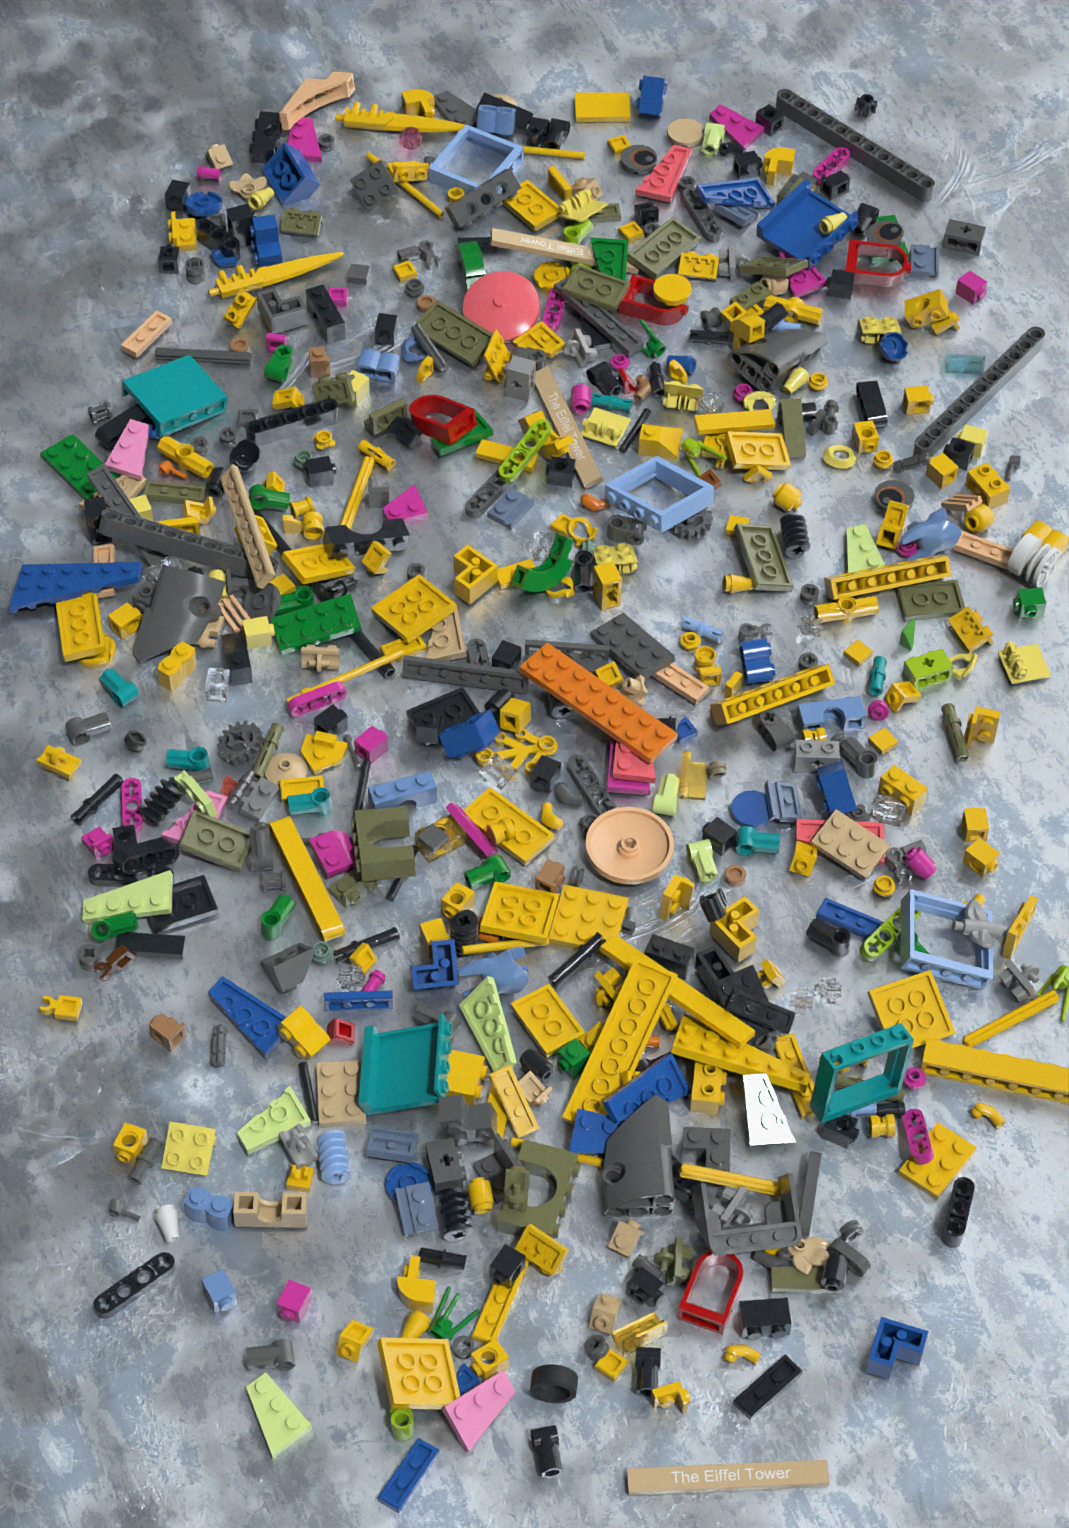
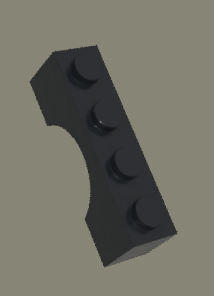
M403 518L383 520L381 529L372 534L356 533L346 525L325 527L322 542L329 558L334 559L365 555L373 541H378L389 552L406 550L410 533Z

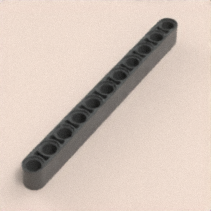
M781 89L777 92L776 109L787 118L833 147L847 148L850 151L851 158L916 199L923 202L932 199L935 181L931 177L793 91Z
M1036 326L1029 328L916 438L913 456H920L919 454L927 452L932 458L1041 351L1045 331Z

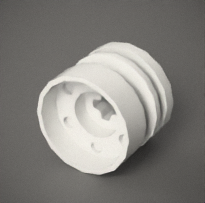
M1028 533L1013 550L1007 569L1019 577L1026 574V581L1033 582V585L1036 587H1041L1054 572L1061 552L1055 547L1052 548V545L1048 543L1042 546V539Z

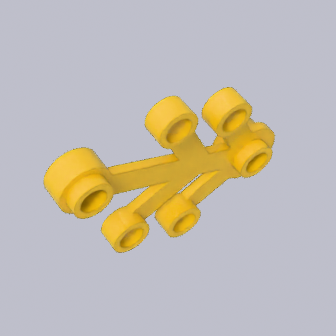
M523 729L520 733L515 732V740L501 732L494 738L495 745H506L512 749L492 752V750L486 748L483 751L476 752V762L481 767H488L493 761L515 757L512 763L504 769V777L508 780H513L517 777L518 768L529 754L536 753L532 761L525 764V773L528 776L532 772L528 768H534L541 755H554L558 750V744L551 736L539 738L528 733L526 729ZM528 741L533 745L526 746L522 742Z

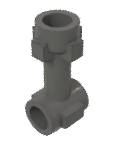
M828 400L826 405L824 404V411L827 412V416L823 420L822 429L828 435L834 434L838 426L835 412H838L839 406H837L835 400Z

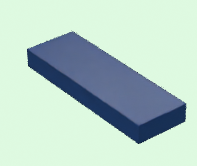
M828 898L824 899L816 913V918L838 928H845L850 933L864 939H868L884 923L881 920Z
M393 990L324 992L325 1011L392 1010Z
M418 1437L378 1496V1502L399 1514L439 1455V1449Z

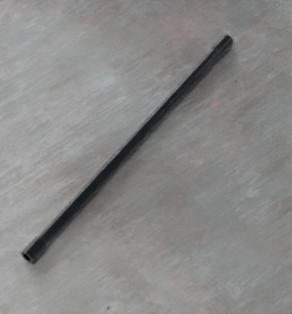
M252 507L254 515L264 518L280 552L283 554L285 551L292 550L261 512ZM319 581L308 583L323 602L328 600L325 596L330 593L324 594L325 588ZM362 631L351 634L372 660L382 657V654ZM391 663L378 667L386 678L393 676L396 672Z

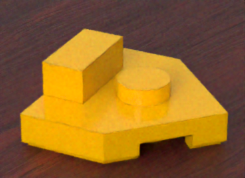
M316 731L315 735L306 734L300 753L315 776L322 773L324 769L342 764L348 749V743L338 741L337 735Z

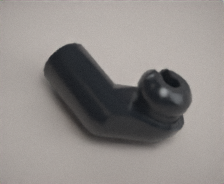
M732 142L719 145L720 154L725 156L745 153L747 149Z

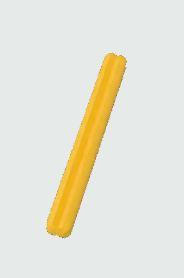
M365 456L340 522V525H346L349 529H351L368 478L374 466V458Z
M1050 990L963 1036L962 1042L966 1047L972 1048L1057 1003L1059 995L1055 990Z
M682 1163L679 1169L680 1177L735 1188L743 1186L750 1191L780 1196L778 1181Z

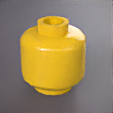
M788 482L780 483L772 495L774 498L773 503L785 512H790L792 509L797 510L803 501L800 499L802 493Z
M980 504L964 514L965 526L973 533H981L992 526L994 514L987 505Z

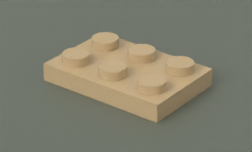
M837 809L811 841L813 847L864 881L891 846Z
M362 1060L317 1063L319 1128L366 1125V1114L358 1103Z

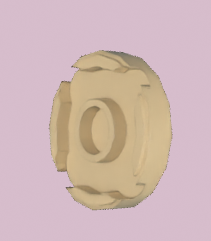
M688 118L673 121L667 129L668 140L674 145H683L686 148L697 146L702 142L704 135L702 125Z

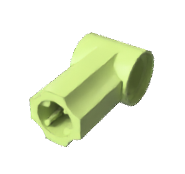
M706 123L701 151L706 156L712 157L714 154H717L720 141L722 142L724 138L725 125Z
M667 774L662 776L659 792L655 795L653 813L675 816L678 800L677 794L680 786V779L676 775Z
M706 839L687 843V856L689 861L694 864L699 881L704 883L712 882L718 877V872L712 858L713 851L710 840Z

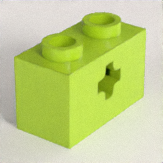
M939 649L905 660L902 674L906 681H910L917 690H921L951 680L954 666L944 650Z

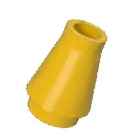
M729 573L723 576L722 589L724 592H728V594L752 591L753 584L751 578Z
M419 1310L409 1313L400 1338H419L430 1327L431 1319Z

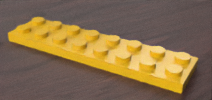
M637 957L635 958L562 1116L563 1121L574 1125L577 1109L608 1115L602 1102L623 1087V1071L634 1072L678 978V974Z

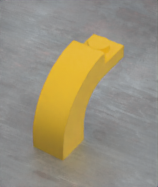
M539 410L519 419L518 422L523 433L526 434L537 420H546L542 410ZM551 429L550 437L539 449L538 453L551 460L552 456L559 457L569 452L568 445L573 443L574 440L571 435L560 437ZM529 441L533 447L536 445V442Z

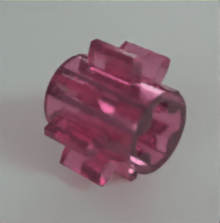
M407 127L405 130H402L400 143L404 144V148L414 150L421 146L420 142L423 141V135L419 133V129Z

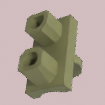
M511 1166L510 1169H506L503 1210L519 1209L527 1211L530 1170H525L521 1166Z
M676 1237L675 1243L662 1247L661 1252L654 1255V1263L660 1266V1271L666 1272L665 1286L673 1287L676 1282L688 1283L691 1278L692 1269L682 1266V1262L689 1263L692 1260L693 1248L683 1245V1238Z

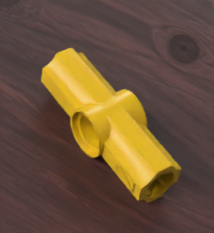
M769 295L765 299L764 311H767L779 302L786 308L788 316L785 318L786 321L794 323L802 320L820 325L824 309L806 305L798 297H791L787 300Z
M164 436L157 445V450L177 462L178 468L181 470H190L201 478L207 479L214 468L212 462L195 453L193 447L189 444H180L169 436Z
M843 596L838 602L814 605L816 623L836 620L842 623H850L855 617L879 613L878 600L875 596L858 599Z

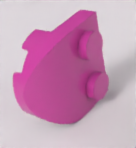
M333 830L309 839V844L327 878L344 871L349 873L356 868L353 839L346 833Z

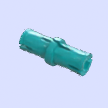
M593 393L591 405L606 407L612 411L616 409L631 412L633 400L619 398L612 394L608 396Z
M876 656L873 659V669L869 675L871 680L869 692L873 696L882 694L883 682L886 680L885 668L887 660L883 656Z

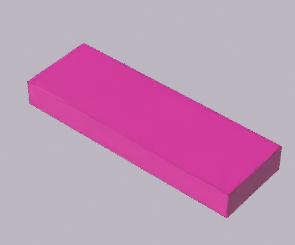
M450 803L445 807L486 856L491 857L499 853L458 804Z

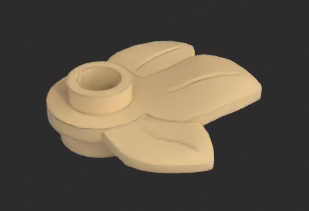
M244 173L239 181H230L229 184L233 192L239 193L242 198L248 200L251 193L263 190L267 182L265 176L254 180L247 173Z
M819 1237L801 1238L797 1245L787 1247V1250L790 1252V1258L793 1259L794 1267L808 1275L812 1266L824 1267L825 1260L829 1256L826 1250L830 1243Z

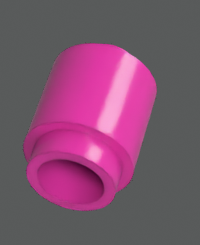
M577 384L571 389V407L575 413L584 414L591 407V389L585 384Z
M913 847L906 852L904 863L919 878L922 877L923 880H926L934 874L937 869L934 865L935 862L921 847Z

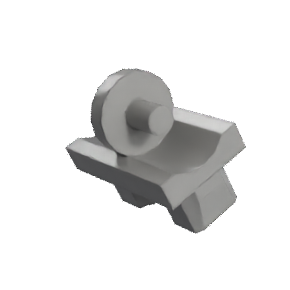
M729 243V249L719 250L720 276H730V281H736V268L739 269L740 265L749 262V258L743 255V253L735 256L734 243Z
M574 329L573 338L567 339L563 347L567 355L575 357L579 367H585L587 361L594 362L598 355L596 348H589L591 345L590 336L583 335L580 329Z
M1011 959L1006 961L1007 968L998 976L1006 987H1009L1015 981L1019 982L1011 990L1015 998L1019 1002L1029 996L1032 999L1037 998L1038 994L1029 981L1033 983L1039 981L1037 977L1039 968L1036 965L1028 966L1024 963L1021 965L1023 970L1021 972Z
M300 1123L290 1130L279 1132V1137L297 1169L304 1166L309 1167L313 1162L319 1160L318 1154Z
M727 1186L722 1193L721 1200L728 1203V1207L725 1208L716 1203L712 1208L719 1215L721 1228L729 1227L733 1220L738 1226H740L741 1222L750 1223L753 1216L749 1211L751 1205L745 1203V1194L748 1190L745 1187L741 1186L739 1190Z

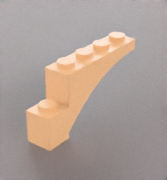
M332 71L326 80L306 78L279 113L282 130H290L302 117L321 106L342 98H349L355 90L353 73Z

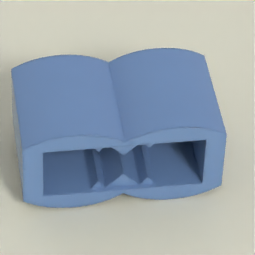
M479 105L477 129L489 134L495 132L502 137L513 135L516 109Z
M363 349L357 363V372L369 377V380L376 379L383 383H395L400 367V356L388 352L380 353L372 349Z
M190 1188L183 1201L185 1215L194 1222L207 1223L215 1230L229 1231L234 1222V1203L227 1197L212 1195L203 1188Z

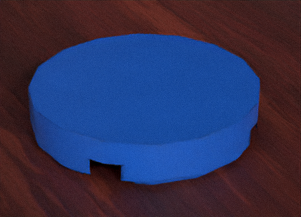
M210 191L208 194H203V192L193 193L187 197L185 203L186 211L189 214L202 217L216 214L223 207L221 196Z
M755 790L744 791L733 799L731 815L733 820L741 827L749 826L754 829H761L772 821L769 818L766 794Z
M414 1162L396 1165L389 1171L386 1177V1193L389 1199L398 1205L395 1188H404L405 1186L429 1182L432 1192L431 1175L425 1167Z

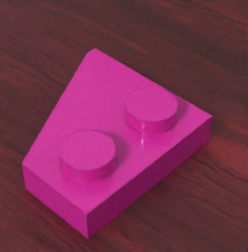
M412 485L383 508V515L386 520L403 518L406 524L428 518V512L415 485Z

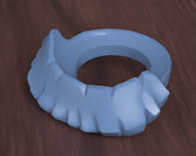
M414 335L405 339L401 346L402 357L408 363L423 360L428 356L426 352L423 355H416L409 351V347L414 345L421 346Z

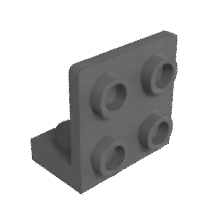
M383 160L377 161L350 179L369 212L399 193V189L387 171L390 167Z
M499 1133L494 1135V1153L473 1163V1168L477 1175L490 1181L493 1199L496 1204L504 1199L506 1169H510L511 1166L523 1167L519 1158H514L508 1141L502 1139Z

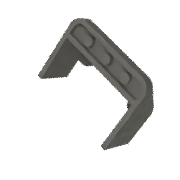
M793 1173L777 1177L781 1201L771 1202L766 1206L764 1223L721 1228L719 1215L715 1211L709 1210L706 1183L691 1187L696 1225L709 1251L714 1255L722 1256L787 1248L797 1245L802 1238Z

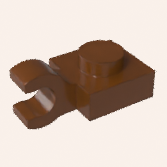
M122 945L112 951L111 955L106 958L107 962H99L95 965L94 969L98 973L105 969V972L100 977L107 981L114 972L118 971L120 973L137 957L131 950Z

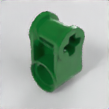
M280 345L276 348L270 361L266 364L264 370L265 378L281 383L286 381L293 367V360L291 358L293 351L290 346Z

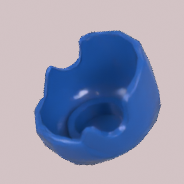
M888 332L880 339L879 351L882 357L888 361H900L908 355V342L900 333Z

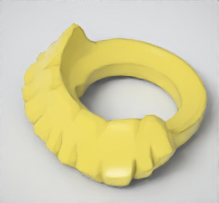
M755 391L745 396L743 408L748 411H754L753 404L756 400H763L768 405L771 413L776 405L774 395L769 392Z
M833 445L830 448H826L823 453L824 462L838 469L852 468L857 459L854 456L853 450L845 445ZM836 451H843L847 453L849 457L846 459H838L835 458L833 453Z
M976 653L957 654L949 659L951 663L956 659H964L969 663L967 668L953 669L952 676H955L956 680H962L970 675L977 661Z

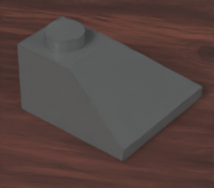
M298 943L261 960L260 963L275 988L288 993L297 989V985L303 983L315 951L312 947Z

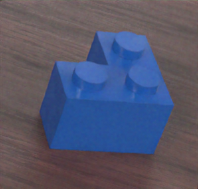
M643 76V80L640 79L638 90L641 92V97L637 98L636 109H639L638 113L654 116L662 115L663 101L666 98L668 81L665 78Z
M275 214L253 217L250 234L251 237H254L251 240L252 251H256L254 253L255 264H259L261 268L283 263Z
M490 709L472 715L463 723L446 728L439 734V738L448 758L454 756L462 758L468 755L469 751L475 750V752L485 750L487 745L494 742V738L501 732Z
M839 761L817 768L819 774L815 775L819 792L824 791L826 799L822 800L825 811H830L832 815L836 809L843 814L857 810L843 762Z
M453 938L430 940L432 963L410 965L412 988L423 989L459 985L455 940Z
M881 1317L869 1356L866 1373L890 1379L895 1358L920 1365L929 1331Z

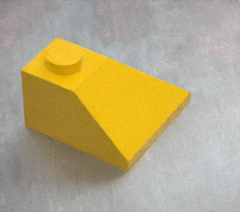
M642 424L638 455L659 456L665 459L678 460L683 428Z

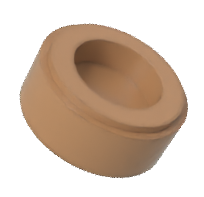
M430 295L420 296L417 299L418 311L425 313L436 301L435 298Z
M244 338L232 340L230 351L249 352L248 340Z
M740 865L728 866L724 873L725 882L731 887L742 886L746 881V870Z

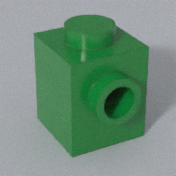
M1019 589L1016 598L1013 599V608L1018 612L1019 619L1044 617L1047 603L1043 589Z
M574 1038L558 1050L557 1066L574 1080L583 1073L589 1060L590 1052Z

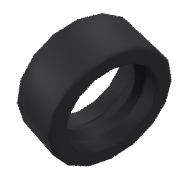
M547 1364L538 1366L532 1371L530 1392L538 1400L547 1403L557 1404L572 1401L576 1398L578 1375L572 1369L562 1365Z

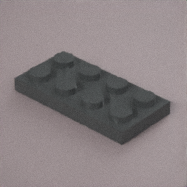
M621 613L590 632L591 638L599 645H610L609 654L636 677L641 675L646 679L675 662V656L625 613Z

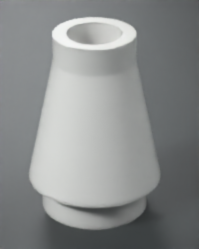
M164 1205L155 1210V1219L165 1237V1241H177L180 1238L178 1233V1210L175 1209L174 1205Z

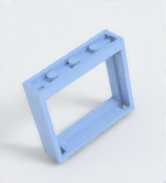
M466 124L462 130L457 132L456 137L448 143L445 150L439 153L437 159L430 164L429 182L448 190L454 187L462 188L465 195L480 184L444 169L467 142L507 157L490 178L504 169L511 168L514 173L523 162L524 147ZM500 185L496 187V192L502 188ZM482 195L481 203L485 205L487 198L485 195Z
M656 456L606 483L605 501L662 533L714 504V486ZM655 477L688 496L660 511L628 492Z
M911 889L901 900V969L916 973L931 970L933 977L983 990L993 980V947L987 949L976 944L977 967L914 951V910L961 922L962 919H965L967 904ZM984 909L988 916V921L992 922V911Z

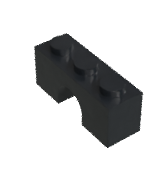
M260 111L259 118L255 119L256 131L252 133L253 144L250 143L249 154L253 156V163L266 164L277 151V139L281 138L282 124L279 121V113Z
M324 284L306 289V306L313 319H319L320 330L327 344L346 339L345 322Z

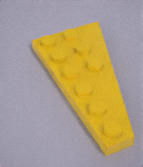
M685 1013L683 1014L672 1047V1054L742 1075L767 1074L772 1084L802 1093L806 1092L810 1077L809 1073L747 1043L739 1048L700 1020Z

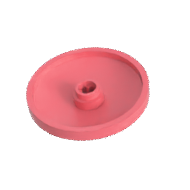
M508 271L493 272L479 278L470 286L463 301V315L491 333H494V330L497 329L504 340V344L513 342L517 337L535 326L540 314L539 296L533 284L525 277Z

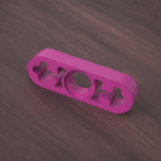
M836 148L813 170L812 177L818 179L817 185H820L823 172L827 177L840 171L849 163L850 151L847 148ZM827 165H834L836 167L830 168Z
M552 288L549 292L542 321L553 332H556L560 328L566 301ZM551 308H558L559 311L553 312V311H551L550 309H551Z
M336 681L292 698L287 703V708L293 717H300L341 701L346 697L347 690L342 682Z
M127 778L122 783L123 825H131V817H135V832L137 835L143 830V814L139 809V805H143L142 787L138 779ZM130 787H134V795H130ZM136 803L138 807L130 810L127 808V805Z
M910 1109L906 1111L902 1119L913 1160L917 1164L924 1165L932 1161L934 1152L922 1111ZM916 1119L917 1125L913 1126L912 1120ZM917 1134H924L920 1139H913ZM923 1147L924 1153L920 1154L919 1148Z

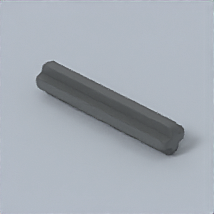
M420 324L412 326V333L426 354L433 358V364L439 372L448 368L447 363Z

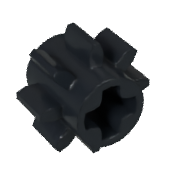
M863 94L860 98L857 97L855 111H858L862 117H869L872 113H876L878 101L874 100L870 94Z

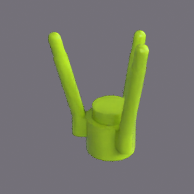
M689 437L681 444L682 450L686 453V458L690 461L698 477L702 474L693 458L700 455L701 448L723 460H727L726 456L708 447L701 440L696 442L695 439Z
M1062 965L1058 967L1055 973L1051 974L1048 981L1039 989L1037 994L1038 997L1041 996L1052 983L1054 984V990L1057 988H1067L1061 1015V1021L1064 1022L1069 1006V967Z

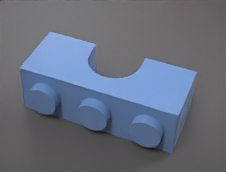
M849 696L841 699H827L819 702L798 704L796 718L800 731L803 729L812 731L816 728L824 727L826 720H836L842 725L843 731H851L865 728L866 713L861 697Z
M431 771L368 787V801L371 809L397 807L400 803L407 800H413L416 808L437 803V786Z

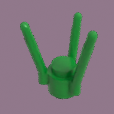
M640 319L639 322L651 337L646 343L647 349L643 348L640 351L648 357L653 355L658 358L666 351V346L655 336L647 324Z
M450 1286L446 1288L436 1314L429 1324L428 1332L435 1339L447 1338L451 1340L460 1329L480 1313L476 1309L452 1329L453 1323L448 1316L460 1298L459 1293L454 1296L444 1314L441 1315L451 1291Z

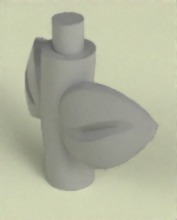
M975 899L968 903L965 910V919H962L961 922L954 921L952 924L953 930H958L963 935H970L969 939L972 942L987 949L993 947V939L1005 940L1008 932L1007 925L988 921L985 910Z

